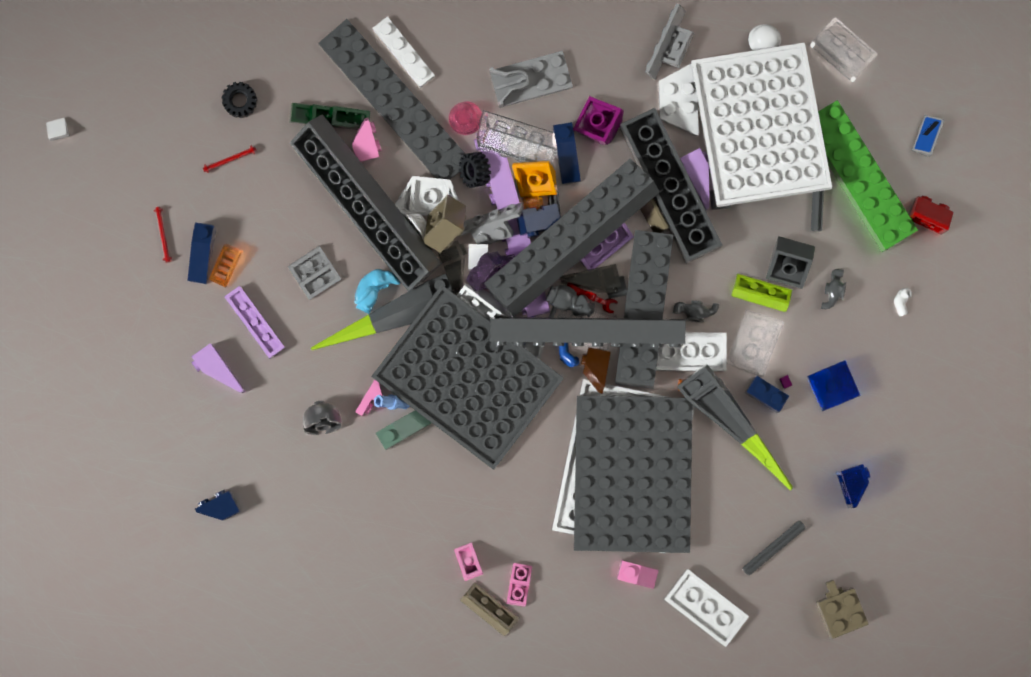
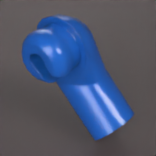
M564 343V346H559L560 360L568 367L578 366L579 358L569 353L568 343Z

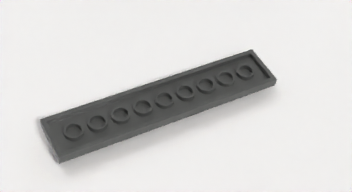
M348 19L343 21L318 43L435 178L451 180L459 173L461 168L459 166L460 158L465 154L463 150Z

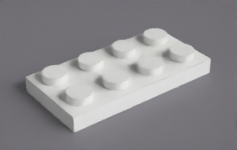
M685 332V344H681V347H669V344H662L658 351L656 371H698L706 364H708L712 371H726L727 333Z
M689 569L684 572L664 598L665 601L725 647L749 617Z

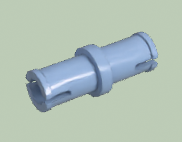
M393 394L388 396L377 395L374 398V405L379 408L387 407L390 410H395L396 408L407 409L410 407Z

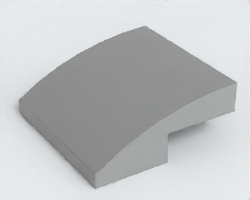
M317 246L287 266L309 300L341 280L320 246Z

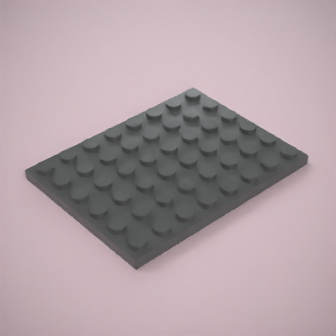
M442 284L371 376L493 470L564 379L523 346H516L514 342H506V345H495V342H490V321Z
M577 396L574 551L690 553L692 404L686 398Z

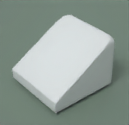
M65 118L46 122L50 141L70 136Z

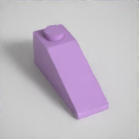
M699 148L680 159L705 210H708L709 160L706 152H702Z
M208 344L191 356L194 360L191 363L198 372L201 370L203 373L240 393L245 392L213 344Z

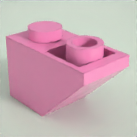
M369 118L364 119L352 140L354 154L360 162L379 157L378 152L381 151L379 140H375L373 133H376L374 122H370Z

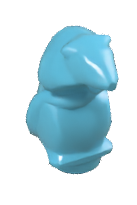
M381 269L371 271L360 280L354 301L357 304L356 308L370 314L372 307L377 302L378 292L389 287V284L400 285L401 282L391 271Z

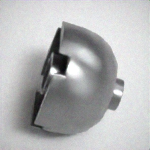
M325 401L314 402V405L310 406L304 413L303 427L304 432L307 434L319 435V431L326 430L325 434L341 428L342 421L339 411L335 406L325 403Z

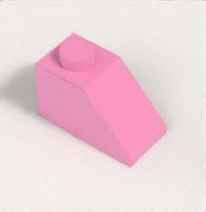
M621 560L616 579L654 589L659 570Z

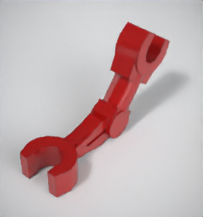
M569 283L567 284V286L576 291L577 296L585 295L590 301L602 304L605 312L614 313L609 308L610 303L618 304L617 300L611 298L604 300L593 292L583 290Z

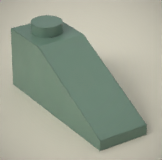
M415 410L376 432V435L385 450H388L430 425L431 422Z

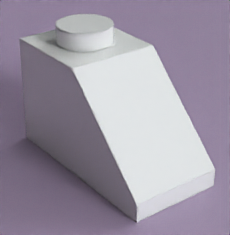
M469 244L468 269L472 271V274L482 275L484 271H488V244Z

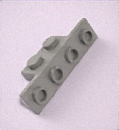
M676 3L675 8L671 11L670 19L662 30L660 41L656 44L654 54L647 63L645 72L652 79H656L662 63L677 68L680 67L694 36L692 31L679 27L686 13L680 4Z
M522 202L510 204L506 208L495 209L490 213L477 215L472 219L464 221L465 229L461 235L471 233L477 244H490L512 237L514 231L507 221L520 217L524 205Z

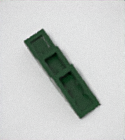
M291 103L289 123L306 125L309 121L323 114L333 128L358 130L365 118L370 120V111L338 106L329 107L315 104Z

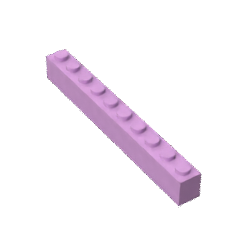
M499 128L476 133L477 139H474L476 150H480L482 154L486 155L485 158L489 160L487 164L491 166L489 168L491 171L489 176L491 178L486 186H491L492 194H489L492 205H496V208L499 210L506 208L510 204L520 203ZM516 218L507 221L514 231L513 236L502 240V242L506 241L508 248L505 249L507 260H512L531 244L530 238L527 235L520 236ZM545 291L522 310L523 315L536 317L550 313Z

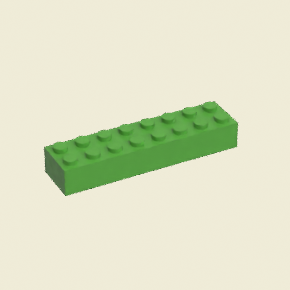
M838 100L818 111L828 166L881 252L918 231Z

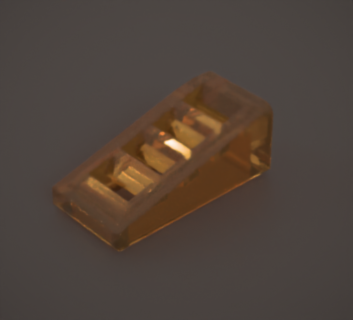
M541 196L522 198L523 209L535 207L536 210L542 209L543 200Z
M229 244L223 245L208 280L226 288L243 251ZM226 252L236 255L235 258L227 255ZM223 258L232 262V265L223 262ZM219 266L229 269V272L219 269ZM216 273L226 276V279L224 280L216 276Z

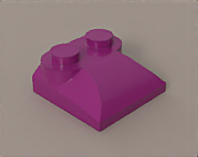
M589 96L573 131L596 140L602 145H608L613 141L623 121L624 111L619 107Z

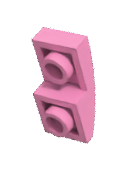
M513 563L506 604L526 606L532 566Z

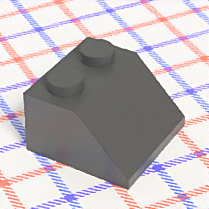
M778 236L766 279L803 289L813 262L815 246Z

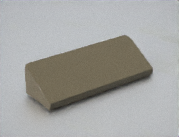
M652 198L640 210L652 232L662 233L668 230L669 225Z
M475 582L460 600L503 636H506L520 619Z

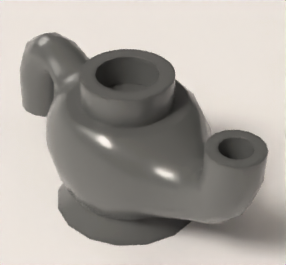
M834 269L832 271V281L826 283L825 294H828L829 301L826 303L822 302L821 309H830L839 299L844 300L846 282L843 283L840 280V277H843L844 274L843 269Z
M691 301V304L677 302L674 305L673 313L680 314L684 312L687 316V321L704 322V318L712 316L718 311L719 304L713 303L712 308L708 309L703 306L701 301Z

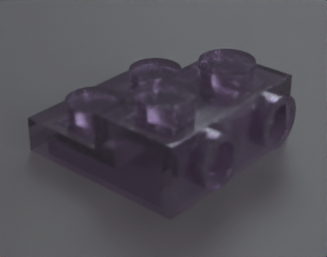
M498 251L483 254L477 266L471 269L466 281L474 291L487 289L484 283L510 262L515 255L501 256Z

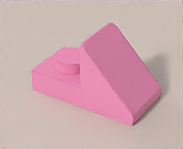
M373 381L355 411L359 415H368L373 407L371 402L374 401V398L377 395L383 396L378 381Z
M472 543L454 549L465 581L483 575Z

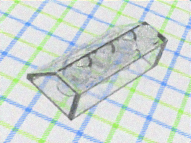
M482 111L476 137L478 148L485 152L497 153L504 158H513L520 163L550 161L552 164L558 151L552 131L489 111Z

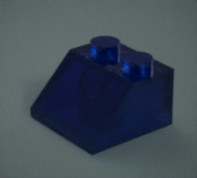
M845 360L807 376L822 411L861 396Z
M863 464L836 471L847 508H856L869 484L868 478H870V473Z

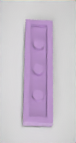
M238 286L224 296L269 359L285 348L241 286Z

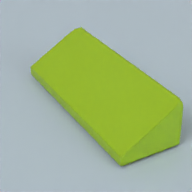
M737 274L731 296L786 312L790 303L792 289Z

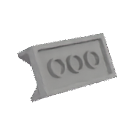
M563 51L497 69L493 67L489 69L499 108L573 88Z

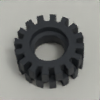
M233 82V85L230 86L229 84L228 88L224 89L222 104L230 115L236 118H243V116L247 117L250 113L254 112V108L257 106V97L252 87L247 83ZM237 93H243L247 97V102L242 107H237L232 102L233 96Z
M482 152L462 155L463 157L460 158L461 162H459L461 167L459 172L462 174L460 178H463L462 182L466 183V186L469 188L488 184V180L491 178L489 176L491 174L489 170L491 166L487 164L489 160L485 158L486 155L482 154Z

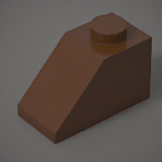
M588 347L587 354H583L581 365H584L583 373L598 393L603 394L611 352Z

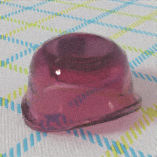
M472 102L456 104L449 114L451 127L462 135H470L476 132L482 122L481 111Z

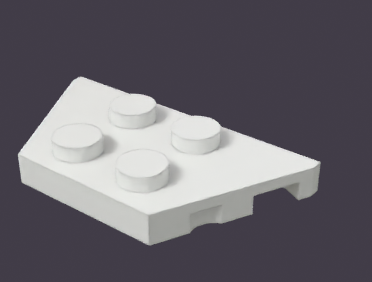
M690 64L659 80V113L662 121L690 132L694 136H698V98L692 65Z
M412 176L395 205L402 214L418 213L422 216H428L447 194L457 201L459 200L450 179Z

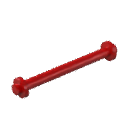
M251 145L250 149L237 153L221 161H218L208 166L205 164L203 170L204 172L209 173V170L214 169L223 164L236 160L252 152L253 154H255V151L257 150L255 146L252 147Z
M156 207L153 211L157 214L165 257L163 261L168 263L172 260V257H169L161 215L163 209Z

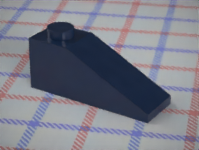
M572 122L553 125L562 185L581 182Z
M195 222L187 281L207 284L217 229L214 225Z

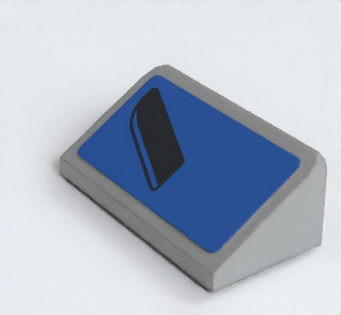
M924 115L912 151L930 157L934 151L944 120Z

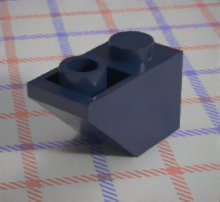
M225 489L216 493V498L210 501L207 498L197 503L199 507L195 508L197 513L219 520H226L241 512L232 492H226Z

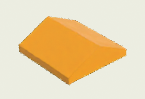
M550 161L512 164L520 197L557 195L556 172Z

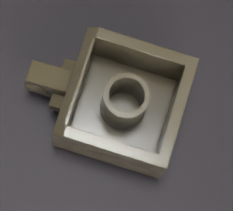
M447 194L428 214L424 242L430 249L433 248L441 253L445 248L451 246L457 236H461L465 229L466 206Z
M834 580L825 583L829 592L825 594L826 598L816 601V604L830 638L834 639L869 625L854 588L843 591L842 587L837 589Z

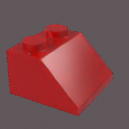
M922 195L915 198L909 216L915 224L942 235L949 230L954 212L949 210V206L942 203L937 205L932 202L931 198Z

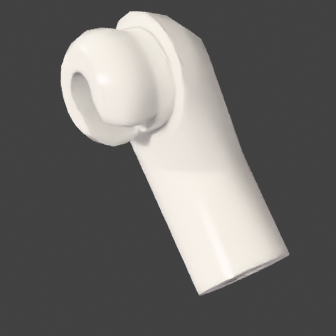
M909 288L899 290L894 299L899 317L908 314L905 303L912 296V291Z

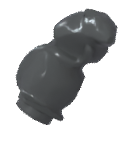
M566 285L551 286L546 300L553 307L563 311L571 310L576 317L587 316L589 318L594 313L595 304H591L585 295L577 296L576 291Z

